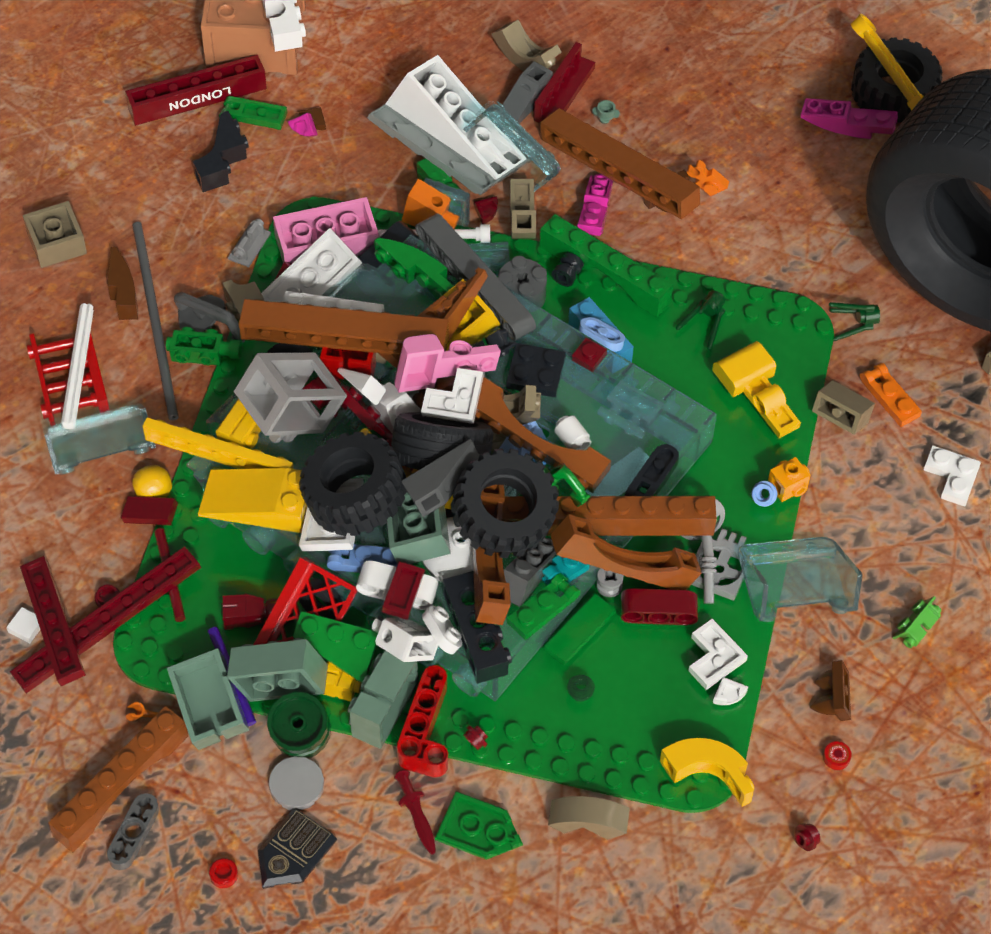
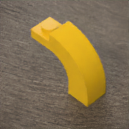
M690 738L678 741L662 749L660 763L674 783L691 774L710 773L725 782L741 807L751 802L754 785L751 779L745 775L748 763L730 746L712 739Z

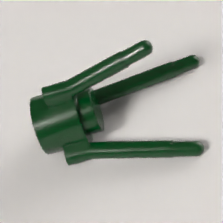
M710 291L704 300H701L676 326V330H680L697 313H704L708 316L716 315L707 349L711 350L721 317L725 313V309L722 307L725 303L724 296L718 291Z
M829 303V307H835L830 309L831 313H856L857 322L863 324V326L834 336L833 341L844 339L865 330H873V324H879L880 322L878 305Z

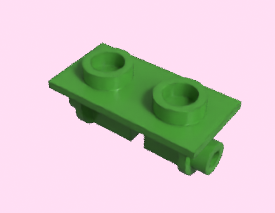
M933 596L925 601L920 599L911 608L913 613L910 617H905L897 625L898 631L892 638L902 637L906 647H916L927 634L921 627V624L929 630L941 617V608L937 605H932L936 597Z

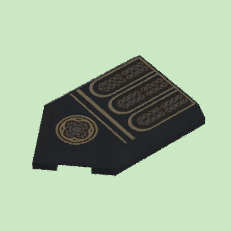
M292 809L258 850L262 888H272L274 885L291 883V885L303 883L335 844L337 838L297 809Z

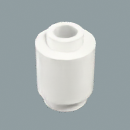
M563 416L557 421L554 432L566 448L586 450L591 445L590 435L575 416Z

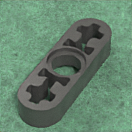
M144 793L134 799L109 846L107 857L114 869L125 870L133 864L159 814L158 802L153 795ZM147 803H150L151 810H150V809H146V810H145V812H144V814H143V816H142V817H143V821H142V820L140 819V817H141V815H142V811H141V807H140V806H146ZM130 826L141 828V833L137 837L131 838L125 834ZM124 842L127 844L125 848L126 858L121 857L118 861L116 859L115 854L122 853L124 849Z

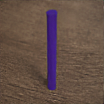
M212 627L208 630V634L215 649L218 648L225 657L227 666H229L230 656L218 627ZM235 686L247 724L252 726L256 723L247 698Z

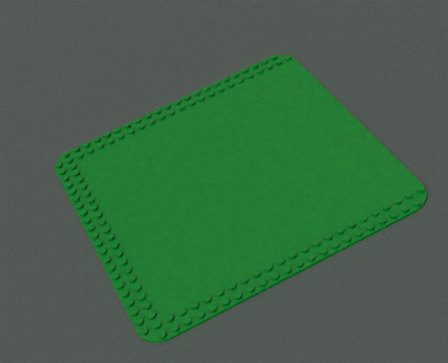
M314 196L287 205L276 216L344 201ZM370 207L377 230H388L395 222L402 221L403 213ZM273 221L268 230L271 232V235L261 248L248 282L255 281L261 293L274 282L283 265L274 233ZM406 224L410 229H416L415 226ZM456 225L455 229H476L462 225ZM491 231L490 244H481L476 239H463L497 277L500 269L516 256H523L526 259L533 260L547 271L545 303L538 311L531 313L536 323V329L516 341H511L507 337V340L510 342L566 352L556 398L541 395L540 419L536 420V423L542 429L547 440L552 444L566 448L554 430L560 418L563 416H575L590 435V447L610 459L611 467L638 448L650 457L658 446L664 444L672 445L679 452V463L657 496H715L725 509V519L721 527L712 536V539L717 541L722 528L727 530L725 537L727 540L732 532L737 533L735 543L739 542L741 536H745L747 539L742 550L753 554V558L734 601L714 594V604H704L703 589L693 585L687 589V591L695 592L698 596V621L692 625L635 624L624 622L621 619V593L624 590L669 589L624 576L622 591L615 597H605L598 592L596 587L600 568L590 565L588 571L569 582L571 586L575 585L581 590L578 598L526 641L507 624V617L520 608L511 603L503 625H499L503 635L501 643L503 648L508 647L512 658V663L508 666V675L477 684L463 646L454 654H449L438 646L433 660L417 661L418 685L385 744L397 746L423 672L429 666L438 665L444 668L447 673V692L429 741L444 745L448 751V758L679 812L697 813L714 809L733 795L725 782L710 773H695L674 783L660 763L661 751L681 740L706 738L730 746L746 760L801 496H793L781 502L777 497L772 505L763 507L754 502L752 489L756 483L768 481L770 470L775 468L781 461H789L796 457L801 464L806 465V467L808 465L818 417L816 413L812 412L818 391L825 384L834 340L832 322L822 307L805 296L635 261L673 284L671 303L656 317L637 306L620 285L589 264L584 263L583 269L576 275V280L571 286L566 287L558 284L552 277V271L556 265H559L560 258L539 247L540 241L511 239V235ZM419 239L418 249L438 260L422 240ZM353 271L327 296L384 304L385 312L418 316L437 301L433 293L426 287H421L416 279L408 284L402 278H397L392 271L377 285L372 287L368 286ZM447 276V280L453 286L458 283L454 276ZM713 290L720 292L724 296L725 303L722 307L725 309V313L721 317L712 349L708 350L707 345L716 315L708 316L704 313H697L680 330H676V326ZM588 297L594 301L634 346L632 364L613 375L609 373L602 363L598 365L594 372H591L572 361V354L582 341L568 326L569 309ZM231 331L229 332L226 341H230L232 339ZM483 338L482 340L484 342V345L488 346L485 341V338ZM245 340L240 360L230 359L229 356H222L221 365L216 366L193 426V432L203 435L209 434L217 439L216 430L238 400L234 390L256 354L267 353L270 348L278 343ZM755 341L761 343L776 363L775 374L768 380L772 385L777 384L783 390L786 404L801 422L800 428L778 438L744 392L735 397L731 396L712 371L715 362ZM307 346L311 349L312 353H316L320 358L322 347ZM515 346L509 349L510 352L507 355L499 358L495 371L485 372L486 378L502 388L504 395L520 392L506 389V381ZM388 361L385 364L376 362L373 377L381 385H385L388 382L395 385L394 380L397 369ZM315 371L311 374L304 387L318 377ZM345 378L338 379L345 386H349L350 388L353 386ZM312 403V405L315 407V409L321 416V414L327 406L325 405L323 408L319 409ZM340 406L337 411L338 416L336 418L333 417L323 433L297 434L294 440L290 442L281 440L278 443L270 441L269 435L265 436L260 431L258 442L253 449H258L274 457H284L293 462V469L302 470L303 467H306L305 462L308 457L315 454L314 450L319 445L324 446L327 444L326 441L331 438L337 439L344 433L353 435L354 432H360L364 428L377 435L378 438L382 437L374 430H370L358 417L346 419L343 408ZM184 452L172 481V489L166 497L175 498L178 503L172 524L156 525L154 531L159 528L165 530L170 555H173L185 546L201 566L199 570L178 584L186 619L182 622L175 621L169 592H167L116 629L113 641L116 661L122 672L136 684L175 695L167 668L214 650L215 648L208 634L210 628L218 627L230 656L231 648L242 647L245 644L253 645L265 624L250 628L236 627L234 630H224L223 595H242L246 593L264 598V603H266L267 599L279 598L300 557L310 559L318 566L355 586L360 573L329 569L327 567V559L331 555L329 551H302L299 547L301 533L199 517L198 512L210 470L237 468ZM359 475L351 479L363 478L366 483L371 475ZM561 479L557 483L559 486L558 496H570L573 490L565 479ZM641 487L639 491L646 493L648 489ZM763 489L761 492L762 496L768 498L769 491ZM379 525L373 528L374 531L366 533V531L360 532V535L355 536L354 544L389 547L387 525L382 527ZM154 531L135 581L161 563ZM598 536L614 546L637 552L672 551L675 547L696 555L702 539L688 540L682 536ZM713 550L714 557L718 559L720 552ZM513 552L509 554L508 558H502L503 570L516 558ZM341 556L343 559H349L348 556ZM730 557L728 561L729 567L741 572L742 565L739 559ZM422 561L410 564L425 569V574L431 576ZM717 565V567L714 568L717 570V573H722L724 571V568L721 565ZM316 571L313 572L310 578L325 581L324 576ZM725 578L720 580L718 585H729L735 581ZM329 579L331 585L336 584V582ZM541 580L533 594L523 604L547 585ZM438 581L439 584L432 606L444 608L448 612L449 620L455 628L443 596V583ZM342 585L334 587L342 601H346L351 590ZM561 590L555 593L559 598L564 595ZM357 592L342 622L372 630V624L378 616L384 618L399 617L382 613L385 600ZM594 594H597L616 608L615 614L564 666L545 652L544 646ZM316 596V598H317L323 605L326 606V604H325L319 597ZM298 600L297 606L299 609V613H301V611L306 612ZM467 602V603H464V604H466V605H473L474 603H472V602ZM412 608L409 619L427 628L422 618V614L426 610ZM297 618L287 621L284 626L287 638L294 635ZM711 619L748 656L746 662L725 676L727 679L748 686L746 695L740 701L731 705L713 704V699L722 679L706 690L689 672V666L706 655L691 638L692 633ZM477 624V625H473V627H476V628L483 627L482 625H478V624ZM280 634V636H279V638L277 639V641L283 639V638H282V634ZM378 645L376 646L368 675H371L375 669L373 666L378 654H383L385 651ZM489 647L481 648L485 651L491 650ZM435 682L431 685L432 690H434ZM355 692L354 697L358 698L360 693ZM323 694L312 695L324 706L331 723V731L352 736L351 725H349L350 713L348 712L350 701ZM278 699L254 702L248 700L253 713L268 716L271 707ZM424 703L421 706L424 708H428L432 705L429 703ZM468 725L472 728L476 725L479 726L488 736L485 740L488 745L485 748L482 746L479 750L475 749L463 736L467 731L466 727ZM417 726L412 730L422 731L424 728Z

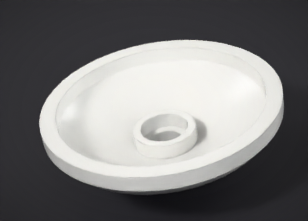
M454 517L446 518L451 554L422 561L428 573L442 583L443 579L474 571L473 547L470 546L472 541L469 538L466 540L462 538L459 534L462 527H455Z

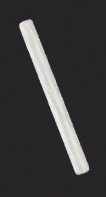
M83 303L79 309L61 420L63 429L72 430L76 425L94 312L92 304Z

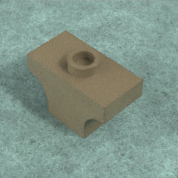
M232 279L223 282L227 310L234 314L238 323L244 299H260L264 301L255 281L245 285L236 284Z

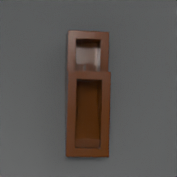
M111 247L108 274L110 300H116L119 320H138V303L130 269L117 248Z

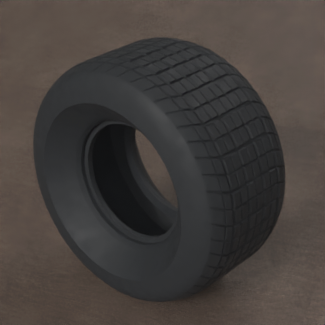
M981 69L965 72L943 81L931 89L918 102L877 153L868 176L866 204L870 225L882 251L908 284L925 299L947 314L967 324L991 332V200L974 183H979L991 190V69Z

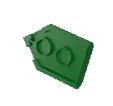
M457 791L435 836V841L486 860L523 846L507 810Z

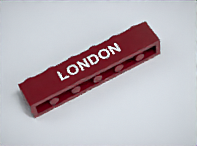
M257 54L126 90L125 93L128 110L136 126L225 101L228 96L240 97L266 90L267 86L265 69Z

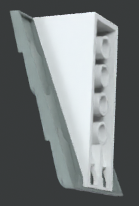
M438 55L407 73L386 104L371 112L367 117L392 138L396 137L413 152L422 155L432 164L441 168L449 177L453 176L473 193L480 195L525 164L531 162L543 151L490 116Z

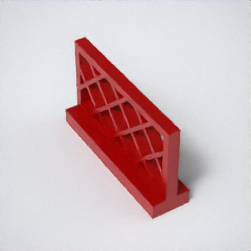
M300 557L253 645L267 644L270 641L286 642L293 640V636L287 638L284 626L287 621L296 618L298 622L300 613L297 602L303 596L310 595L314 609L306 613H315V615L320 616V611L333 608L335 620L342 622L358 592L356 586L318 566L310 559ZM314 571L324 576L326 587L312 590L310 578ZM329 579L336 582V584L331 585ZM306 585H307L308 592L303 593V591H304V589H305V587H306ZM342 585L351 590L346 601L335 602L332 588ZM328 590L332 605L318 609L314 593ZM343 605L340 612H338L337 606ZM294 610L296 616L290 617L291 613ZM280 634H282V638H283V639L277 641V639L279 638Z

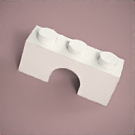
M262 0L266 18H269L270 33L275 52L303 47L302 37H306L304 23H299V20H301L300 8L294 5L297 3V0Z

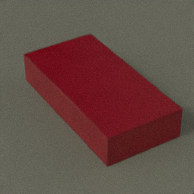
M128 496L121 519L124 523L171 525L178 503L175 498Z
M399 561L382 607V613L405 620L409 619L425 574V569Z

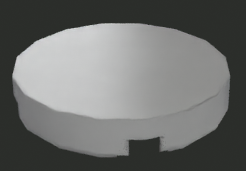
M294 756L282 760L274 767L270 774L269 789L271 796L275 802L277 801L278 804H281L287 810L297 809L300 811L310 808L321 797L324 790V777L320 767L306 757Z

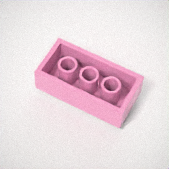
M367 197L273 217L274 233L283 263L295 262L329 228L335 232L356 256H361L374 243V240L379 238Z

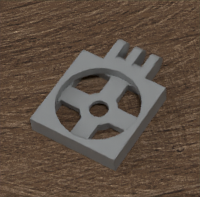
M722 528L717 541L712 539L713 550L720 552L717 561L714 563L724 568L722 573L714 574V594L734 601L750 566L753 554L742 550L747 537L741 536L739 542L735 543L737 533L732 532L727 540L725 539L727 530ZM701 542V545L696 554V558L698 560L700 568L704 569L703 567H701V564L704 563L701 561V558L703 556V547ZM730 557L739 559L742 565L741 572L729 567L728 561ZM699 576L691 585L704 590V579ZM725 578L735 581L729 585H718L720 580Z

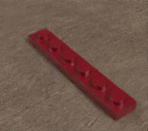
M45 556L21 565L20 569L59 685L63 686L86 676L48 561Z

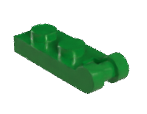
M228 96L224 101L225 108H222L219 114L220 118L223 112L229 111L232 119L236 118L238 122L281 130L287 116V107Z
M559 573L552 579L551 583L508 616L507 624L526 641L575 601L580 595L581 590L575 585L571 586L567 582L568 578ZM559 590L564 593L560 598L555 594Z

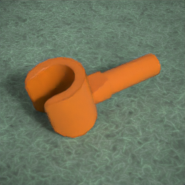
M134 702L128 708L135 709L137 715L129 713L125 717L129 721H136L140 717L154 718L159 712L149 711L144 708L142 703Z

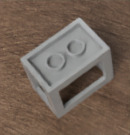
M257 353L234 390V393L265 436L269 435L270 441L278 443L281 440L290 442L294 440L297 434L323 433L347 397V394L316 353ZM313 371H315L328 389L302 388ZM310 400H330L320 416Z

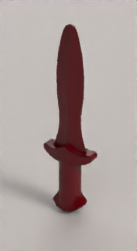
M400 770L394 777L399 782L404 797L399 801V805L401 807L405 805L409 809L422 844L431 855H434L436 852L434 836L420 803V798L424 797L425 794L422 791H414L409 779V771Z

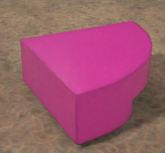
M310 113L288 121L291 129L302 136L314 137L318 135Z

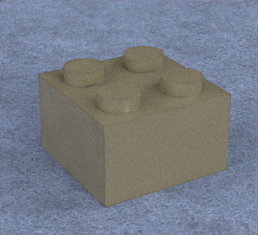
M69 201L22 215L27 235L41 268L87 254L83 233Z

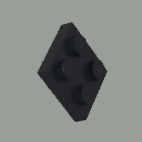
M517 343L506 381V389L521 391L525 385L536 386L537 393L556 398L566 352Z

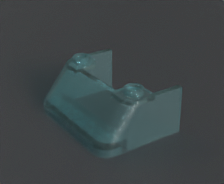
M141 403L76 419L75 428L72 430L63 429L62 424L42 429L55 475L75 471L74 466L93 459L127 450L134 451L136 455L150 451L149 447L151 449L156 448L155 443L145 440L143 424L146 418H148L146 408Z

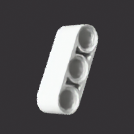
M365 561L356 584L357 591L366 596L385 600L397 567L376 561ZM424 574L413 608L427 610L433 605L439 584L437 579Z

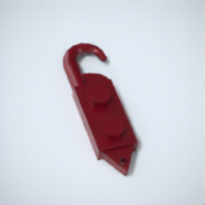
M333 376L347 394L344 403L370 430L377 432L391 446L393 433L379 418L381 416L380 412L372 405L367 406L362 400L364 396L354 386L351 388L345 386Z

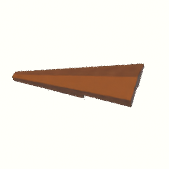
M478 267L473 277L465 283L459 282L454 292L447 297L444 295L420 313L418 317L448 319L449 342L488 277L485 269ZM378 353L397 369L400 355Z

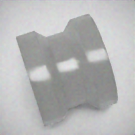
M600 568L596 584L598 592L605 597L617 596L622 591L624 575Z

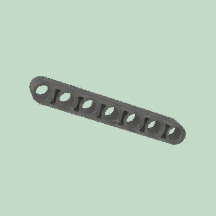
M439 213L416 224L415 228L419 238L438 260L447 267V270L458 282L462 279L468 281L476 274L475 270L478 267L485 269L488 277L477 295L493 311L500 323L498 327L500 329L505 328L508 331V338L511 341H516L536 329L535 320L529 311Z

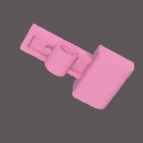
M434 334L408 337L403 342L394 384L398 392L435 388L437 378L456 376L457 368L481 372L495 371L501 351L497 344L472 348L469 343L462 340L451 342L449 350L444 351L438 337Z

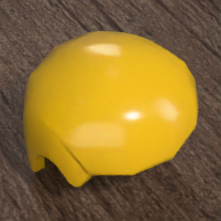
M158 465L145 466L139 469L132 479L133 489L137 497L166 498L172 489L169 473Z

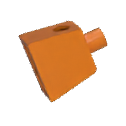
M417 179L408 194L402 221L416 226V224L439 213L455 229L460 216L448 211L451 202L450 197L422 180Z

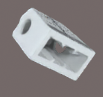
M378 616L374 620L372 630L378 633L375 642L379 647L403 662L434 659L438 644L428 628L410 619Z

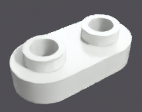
M430 606L422 614L423 621L438 646L445 652L454 654L462 646L461 634L453 627L449 620V614L444 608Z

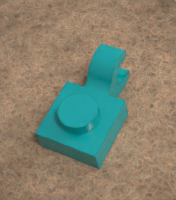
M558 555L552 559V565L542 571L545 575L542 581L548 585L557 574L562 573L568 578L567 582L569 583L588 571L590 565Z

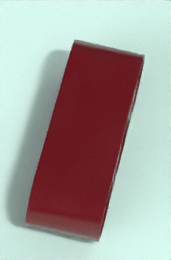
M627 589L621 593V619L624 622L635 624L692 625L698 621V596L695 592L687 590Z

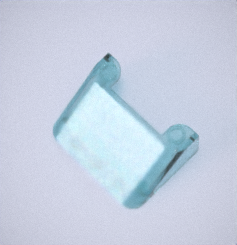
M488 101L463 129L467 133L487 116L543 171L534 183V192L554 178L561 170L555 156L546 150L499 102Z
M826 537L746 544L738 548V557L753 612L759 621H773L777 615V608L826 602H829L832 606V611L838 614L858 611L862 572L834 540Z

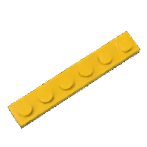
M146 418L143 424L145 440L237 469H293V462L284 457H274L258 449L251 450L235 442H225L209 434L203 435L193 432L186 427L170 425L160 419Z

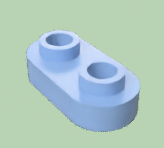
M586 317L580 321L578 332L584 339L592 340L606 348L609 353L622 350L625 341L623 333L596 318Z

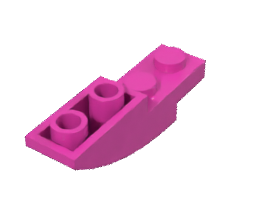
M806 98L801 118L835 133L871 139L873 133L893 134L898 114L897 111L852 108L851 101Z
M602 174L590 175L583 208L577 227L590 235L601 236L606 221L613 180Z

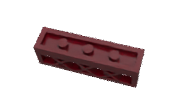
M575 42L535 101L534 121L542 122L559 108L566 112L594 71L595 62L581 57V43Z

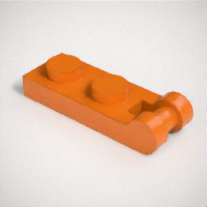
M881 362L875 365L871 371L866 370L860 373L862 383L900 427L921 417L922 410L890 375L884 363ZM879 378L881 382L877 383L875 379Z

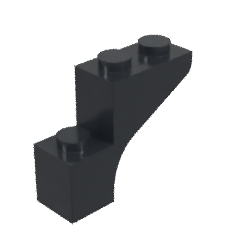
M229 111L223 112L220 115L213 149L207 155L193 161L194 175L202 192L229 184L228 174L231 173L229 164L247 159L246 149L249 148L245 135L240 134L239 123L236 118L232 119Z

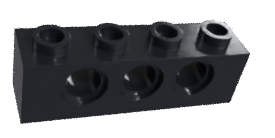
M474 571L443 579V596L455 628L461 634L462 646L476 683L508 675V666L512 663V658L508 647L503 648L501 643L503 635L500 626L476 622ZM472 602V603H474V604H473V605H466V604H464V603ZM477 624H478V625H482L483 627L476 628V627H473V625H477ZM489 647L491 650L485 651L481 648Z

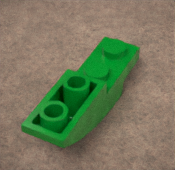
M377 238L374 240L377 260L382 264L388 265L397 278H402L408 284L416 279L421 287H426L433 293L436 300L454 287L447 280V267L427 253L390 239Z

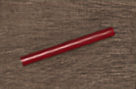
M159 528L154 533L162 563L171 555L165 530ZM177 585L168 592L175 621L182 622L186 617Z

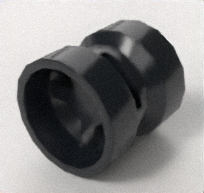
M568 252L564 253L559 260V265H556L553 269L552 277L558 284L569 287L576 280V275L583 269L584 263L577 255Z

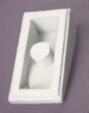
M344 368L338 369V372L374 405L379 403L386 389L374 377Z

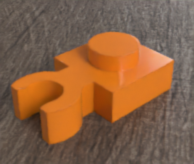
M698 160L695 168L691 164L688 165L687 174L692 178H696L695 184L700 186L709 196H713L728 188L729 181L714 168L706 169L703 161Z

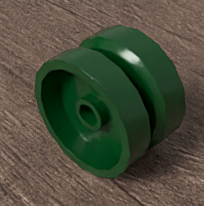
M292 692L279 698L268 713L267 727L270 737L283 754L289 757L310 758L316 756L326 747L331 736V723L324 706L316 697L304 692Z

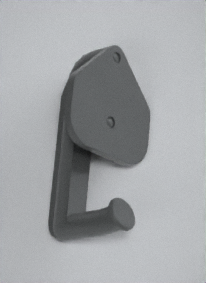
M184 292L175 294L174 302L178 308L180 329L190 327L195 332H205L216 321H219L228 326L232 333V339L245 342L246 339H241L238 321L234 314L225 310L226 305L222 299L213 295L196 298Z

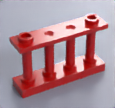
M90 332L85 368L89 367L90 372L85 373L86 376H83L82 387H94L95 392L90 393V396L80 398L78 409L93 405V408H99L100 416L110 414V409ZM34 333L29 334L31 344L26 346L30 360L35 359L45 401L44 404H40L44 419L49 418L51 428L56 427L53 414L63 412L64 402L51 404L49 394L65 391L68 380L46 385L44 374L70 369L71 358L41 365L39 355L73 348L75 337L37 345Z

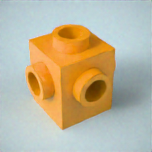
M794 457L789 461H781L775 468L771 469L768 481L775 485L778 492L777 497L781 502H784L793 496L799 497L806 492L810 480V472L806 465L801 464Z

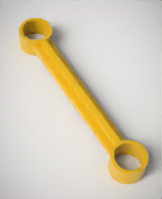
M860 14L851 23V27L868 44L908 100L909 108L913 110L924 96L919 93L875 32L876 27L865 15Z

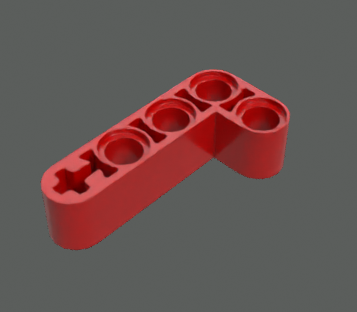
M438 665L429 666L423 672L397 743L398 764L406 770L430 777H441L448 770V751L446 747L440 743L429 741L447 692V673L444 668ZM435 682L434 690H432L431 685ZM424 703H429L432 706L424 708L421 705ZM417 726L424 728L422 731L412 730ZM407 750H412L416 752L413 755L404 754V752ZM440 758L442 761L433 763L430 759Z

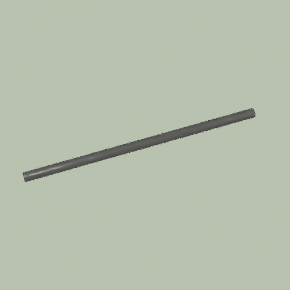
M135 222L132 225L167 413L169 420L173 421L177 420L179 416L142 223Z

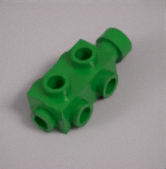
M183 327L181 330H174L172 337H167L166 350L170 351L173 362L197 363L207 366L221 365L222 356H229L230 359H241L243 342L236 339L224 341L223 334H219L214 329H207L205 332H195L190 327Z

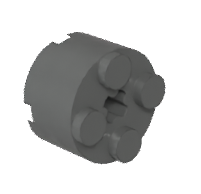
M516 256L500 269L498 274L499 280L530 311V314L538 311L544 305L547 288V271L545 268L533 260L526 259L523 256Z

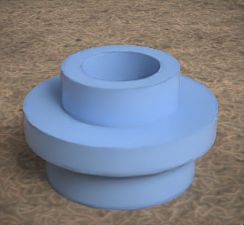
M760 481L754 485L752 498L757 505L763 507L770 506L777 499L778 492L773 483ZM763 489L769 491L768 498L762 496L761 492Z

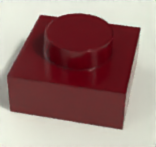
M585 338L572 354V361L594 372L607 355V349Z

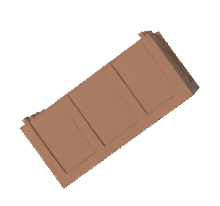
M205 0L201 32L206 68L258 54L265 73L282 72V74L297 75L298 48L275 52L270 33L269 18H266L262 0ZM297 0V3L294 5L300 8L301 20H299V23H302L303 11L306 10V0Z

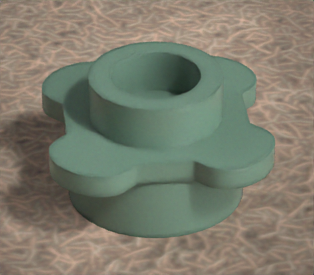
M609 100L599 102L597 107H594L592 110L593 115L598 116L600 122L604 124L609 123L613 118H618L620 115L619 110H616L615 104Z

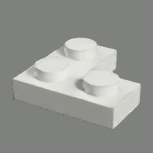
M457 368L452 392L426 388L421 410L422 416L474 424L484 378L483 372Z
M932 446L924 471L948 478L941 499L965 507L981 462Z
M713 619L692 633L691 638L706 655L689 666V672L706 690L747 661V654Z

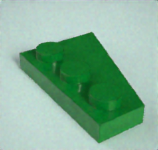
M301 611L293 638L307 639L321 657L362 684L370 669L377 646L375 640L378 633L373 630Z

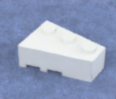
M388 382L383 385L386 389L383 397L377 405L372 403V406L380 412L381 416L379 418L393 433L395 419L399 414L408 412L421 413V410L406 392H398L395 385Z

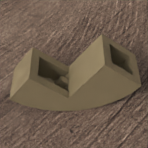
M570 796L557 798L551 802L548 826L564 834L584 827L608 840L627 834L630 808L617 802L595 797Z

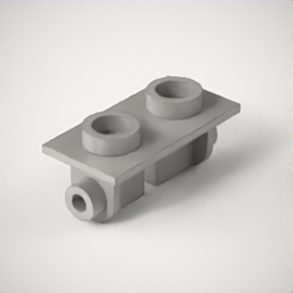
M261 219L253 220L228 256V260L248 268L250 267L271 235L270 231L264 229V222Z

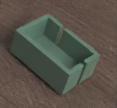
M218 648L167 668L191 742L198 750L221 742L220 736L222 735L229 739L250 730L235 686L227 678L228 666L225 657Z
M386 650L383 654H378L373 666L375 669L371 675H366L361 685L362 691L358 698L354 697L348 707L352 737L379 749H382L418 685L417 661L403 662Z

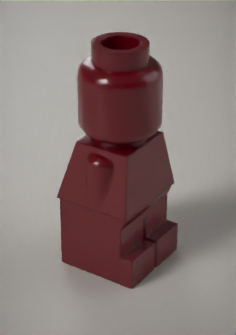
M246 593L242 595H223L224 630H234L236 627L250 628L265 623V619L270 615L278 598L267 599L266 603H264V598Z

